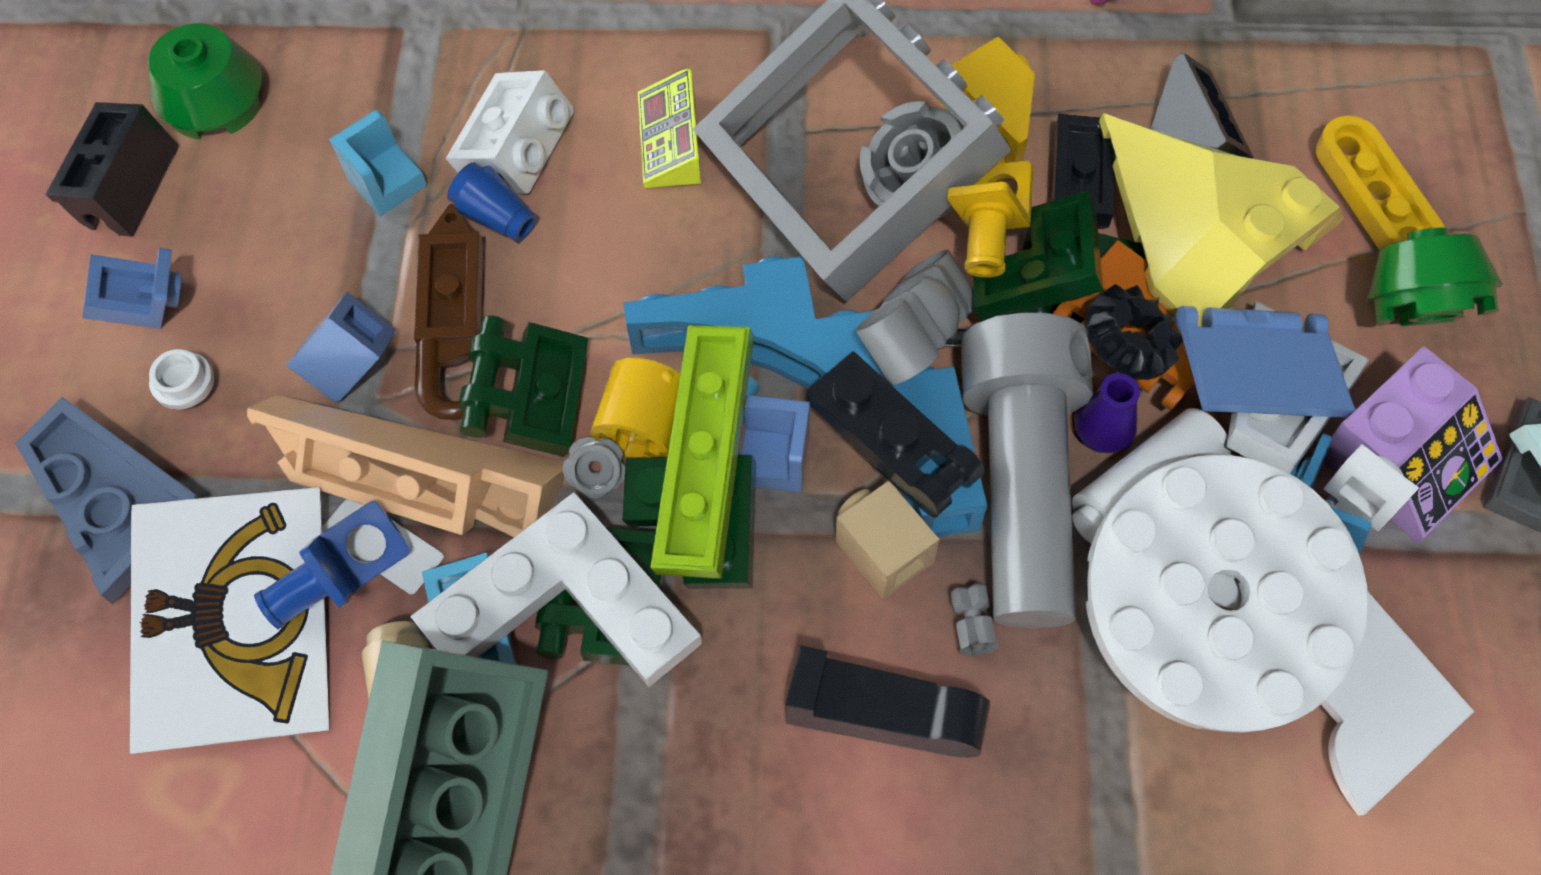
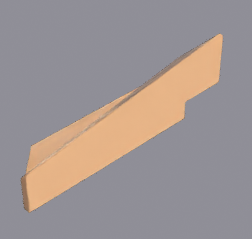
M273 396L247 408V418L251 424L265 425L283 452L284 456L277 463L289 481L310 488L320 487V491L364 505L372 500H376L386 512L459 535H463L472 529L475 519L512 537L517 536L552 509L565 480L563 461L285 396Z

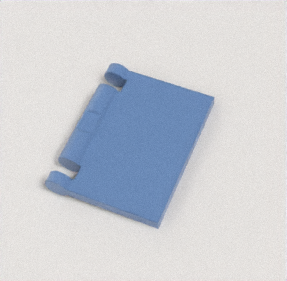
M1180 306L1177 309L1175 325L1182 334L1203 411L1348 418L1355 411L1328 333L1329 322L1326 315L1309 314L1305 319L1304 332H1302V317L1297 312L1208 307L1204 310L1202 316V327H1199L1196 307Z

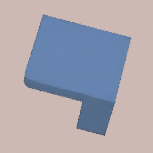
M346 292L306 337L286 366L329 399L339 402L381 357L396 329L349 292Z
M754 395L746 396L744 406L745 435L741 455H752L756 461V487L802 492L810 432V402Z

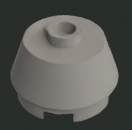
M915 101L899 105L881 117L884 124L873 135L868 148L863 144L860 152V168L864 185L870 198L878 206L885 202L965 127L949 110L930 107L924 101ZM952 205L938 218L944 217L953 212L954 208L952 207Z

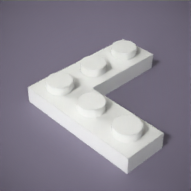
M575 492L410 616L436 650L479 657L566 589L648 687L653 685L702 644L701 635Z

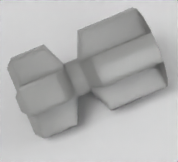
M976 583L968 588L959 586L951 591L954 613L965 615V619L956 623L961 649L959 653L966 656L987 654L998 649L999 645L996 642L992 617L981 615V611L990 607L986 586Z

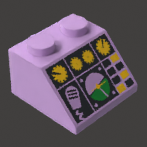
M1423 346L1341 423L1332 435L1333 438L1325 464L1336 473L1361 444L1377 456L1385 457L1396 464L1404 477L1419 487V489L1390 520L1419 544L1503 458L1478 389Z

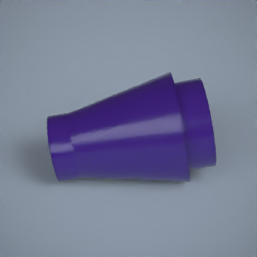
M1122 373L1107 376L1101 386L1093 393L1089 403L1077 410L1074 419L1075 429L1081 441L1089 449L1098 453L1117 452L1128 447L1135 439L1138 429L1137 401L1140 397V388L1131 376Z

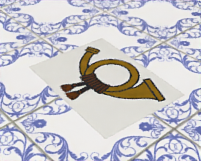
M320 487L132 505L130 754L329 730L324 598L286 622L285 626L280 629L275 628L268 622L258 608L254 598L255 593L266 589L305 563L299 551L313 538L322 533Z

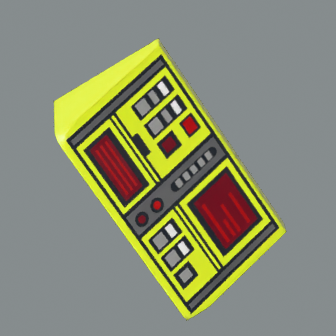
M685 69L638 92L644 188L701 184L697 134L693 130L696 126L692 71L691 69Z

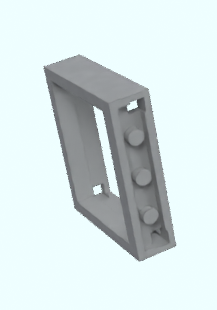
M827 0L693 128L694 132L817 274L846 302L951 206L947 200L948 188L974 185L1011 151L997 128L1004 119L995 107L982 95L974 102L962 91L968 86L960 74L945 59H942L937 65L932 63L926 57L931 52L926 42L908 24L901 30H898L891 23L896 16L883 0ZM866 28L965 127L832 250L741 145L857 34Z

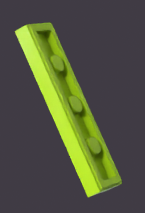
M688 325L651 561V569L656 575L722 578L754 341L750 327Z

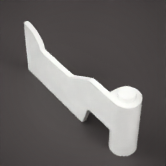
M1188 408L1073 497L1074 513L1072 520L1077 531L1085 540L1092 544L1097 529L1112 506L1136 483L1163 466L1196 456L1231 455V449L1226 447L1228 436L1222 426L1212 416L1200 409ZM1215 574L1210 580V597L1221 609L1233 611L1239 608L1238 605L1241 601V591L1238 583H1240L1239 579L1236 577L1231 578L1225 574ZM1368 592V620L1359 655L1342 684L1321 704L1337 722V725L1331 732L1328 745L1332 772L1345 799L1358 816L1365 815L1475 712Z

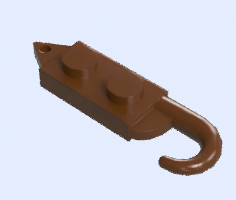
M454 204L447 206L428 234H419L414 329V340L417 344L415 392L417 400L428 414L443 420L461 419L463 412L458 408L459 401H449L441 396L440 368L454 366L468 360L471 339L479 334L481 327L483 242L479 231H471Z

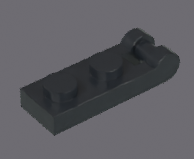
M854 351L807 389L806 402H810V406L921 510L931 517H938L952 504L951 495L961 486L965 488L971 487L985 474L982 462L973 451L962 444H956ZM930 459L941 468L933 476L924 474L920 470Z

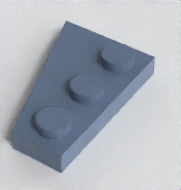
M63 397L15 442L46 499L53 504L67 529L66 534L73 547L82 555L93 575L91 578L98 591L111 604L131 585L132 505L199 498Z

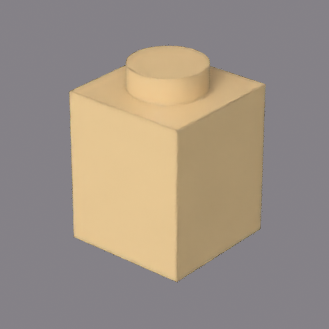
M887 481L872 493L869 489L858 491L839 509V516H837L835 542L882 600L934 564L940 539L890 481Z

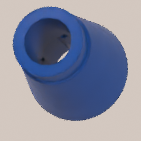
M476 162L467 164L455 176L448 189L447 198L455 204L461 216L505 237H509L516 243L523 241L533 230L537 222V214L529 209V206L491 166L481 167Z

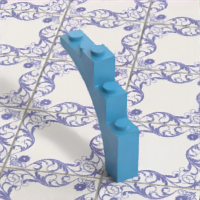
M773 256L764 258L757 263L743 264L744 286L729 288L716 285L695 293L673 296L652 294L638 301L623 302L632 354L684 352L688 325L750 327L754 336L751 365L771 370L806 389H809L852 351L858 354L888 382L855 331L856 327L869 317L873 311L859 313L854 310H843L833 313L829 317L816 319L803 256L793 258ZM928 366L914 377L897 385H892L956 444H962L974 452L954 367L935 369ZM931 459L920 468L924 474L932 476L941 469ZM981 477L969 488L963 486L958 488L951 495L952 504L936 518L927 515L899 489L902 496L937 537L980 531L987 509Z

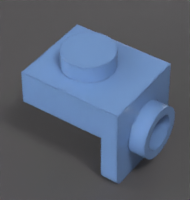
M159 248L156 264L90 254L82 318L161 329L165 306L177 308L182 273L170 271L172 250Z

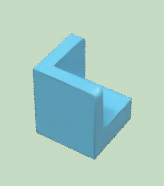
M374 110L329 139L348 181L379 216H382L427 186L421 170L396 144L387 119L379 110Z

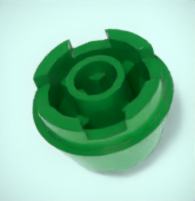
M200 23L182 25L162 35L152 46L148 56L151 104L157 115L180 134L189 138L201 139L199 132H213L225 127L232 134L245 127L258 113L261 107L258 94L262 84L260 66L252 54L220 29Z
M1428 228L1410 232L1407 234V241L1394 243L1380 249L1367 302L1374 304L1376 326L1389 325V322L1394 321V315L1400 316L1401 327L1455 321V317L1463 316V310L1475 309L1474 305H1477L1478 315L1485 316L1498 312L1496 288L1501 287L1503 283L1477 235H1448L1447 228Z

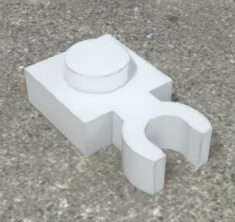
M1363 444L1344 462L1324 487V490L1331 494L1325 500L1330 507L1368 520L1372 524L1371 527L1378 532L1419 489V487L1404 477L1396 464L1385 457L1377 456Z

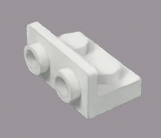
M545 70L495 73L445 159L458 173L467 164L476 162L481 167L491 166L498 174L503 176L517 194H528L571 119L574 108Z

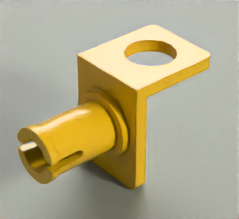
M1030 161L996 164L974 185L948 188L947 200L969 228L967 259L964 265V269L967 270L968 274L983 278L1002 275L1006 267L1004 263L1006 229L1030 227L1034 172ZM1003 178L1016 181L1018 185L1017 194H1014L1008 183L996 181Z

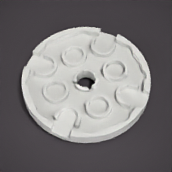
M1206 455L1179 460L1163 466L1136 483L1112 506L1101 522L1092 541L1087 562H1089L1087 579L1088 601L1085 603L1090 627L1098 648L1110 669L1135 697L1164 717L1195 729L1236 733L1261 731L1285 725L1303 717L1326 701L1345 680L1359 655L1368 620V591L1363 564L1353 539L1339 516L1312 488L1286 471L1268 463L1233 455ZM1215 574H1225L1231 578L1236 577L1239 579L1240 583H1238L1241 591V601L1237 610L1228 611L1221 609L1211 599L1209 584Z

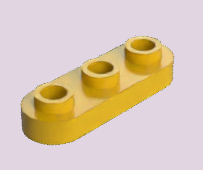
M1350 115L1336 117L1328 122L1316 144L1317 158L1379 251L1385 246L1407 241V234L1410 232L1428 228H1445L1442 220L1373 124L1363 118ZM1372 195L1377 196L1380 200L1375 199Z

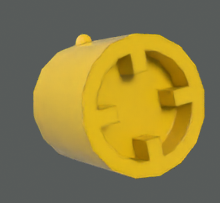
M626 357L616 360L611 368L590 435L595 440L609 438L617 443L623 452L622 458L625 460L626 458L668 457L680 373L667 365L645 358Z

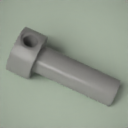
M1016 313L996 316L974 324L963 333L961 341L962 401L969 410L988 416L993 621L999 625L1015 628H1052L1073 623L1076 619L1067 413L1074 412L1088 404L1093 395L1090 340L1085 325L1069 317L1049 313Z

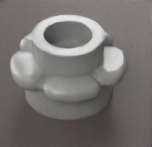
M586 436L578 439L571 445L569 449L570 457L563 462V475L566 482L570 486H574L580 495L587 498H601L611 489L616 490L620 487L625 479V464L621 461L623 452L617 443L609 438L595 440L592 436ZM598 461L601 464V469L598 472L590 471V462Z

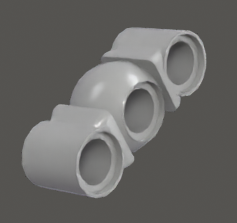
M948 249L930 256L909 270L895 290L883 299L881 307L874 310L855 329L891 385L902 383L931 365L939 356L938 350L942 349L946 341L957 332L959 322L965 320L969 313L974 310L973 288Z

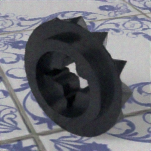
M1114 284L1095 297L1088 306L1085 324L1089 340L1102 360L1117 372L1129 375L1134 379L1150 380L1163 375L1179 360L1176 350L1183 339L1172 330L1175 316L1164 314L1159 309V297L1147 300L1138 285L1124 290ZM1129 322L1133 327L1141 326L1146 335L1143 336L1141 332L1132 333L1130 330L1122 332V329Z

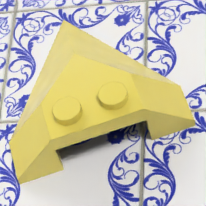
M1105 113L1102 114L1099 120L1104 138H1111L1116 154V160L1112 167L1134 242H1142L1148 262V268L1144 272L1149 293L1155 298L1159 297V302L1173 316H1176L1177 309L1180 306L1196 307L1199 327H1202V316L1206 308H1231L1256 276L1297 245L1304 251L1337 227L1345 218L1340 206L1295 166L1240 157Z

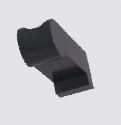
M800 645L785 705L786 724L947 756L971 758L981 755L990 709V700L985 696L963 688L936 686L937 683L827 658L828 651Z

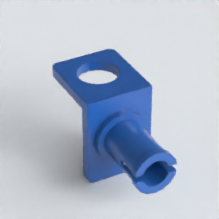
M372 500L313 538L299 551L305 563L266 589L255 593V602L268 622L277 629L285 626L286 622L326 596H329L336 606L340 608L349 602L359 587L406 557L410 553V546L380 503ZM371 525L377 527L383 533L386 540V548L378 559L363 562L355 559L350 554L347 548V538L355 527Z

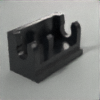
M95 102L45 195L52 202H58L80 224L91 230L96 229L100 221L99 219H101L108 228L119 236L132 237L178 144L143 104Z

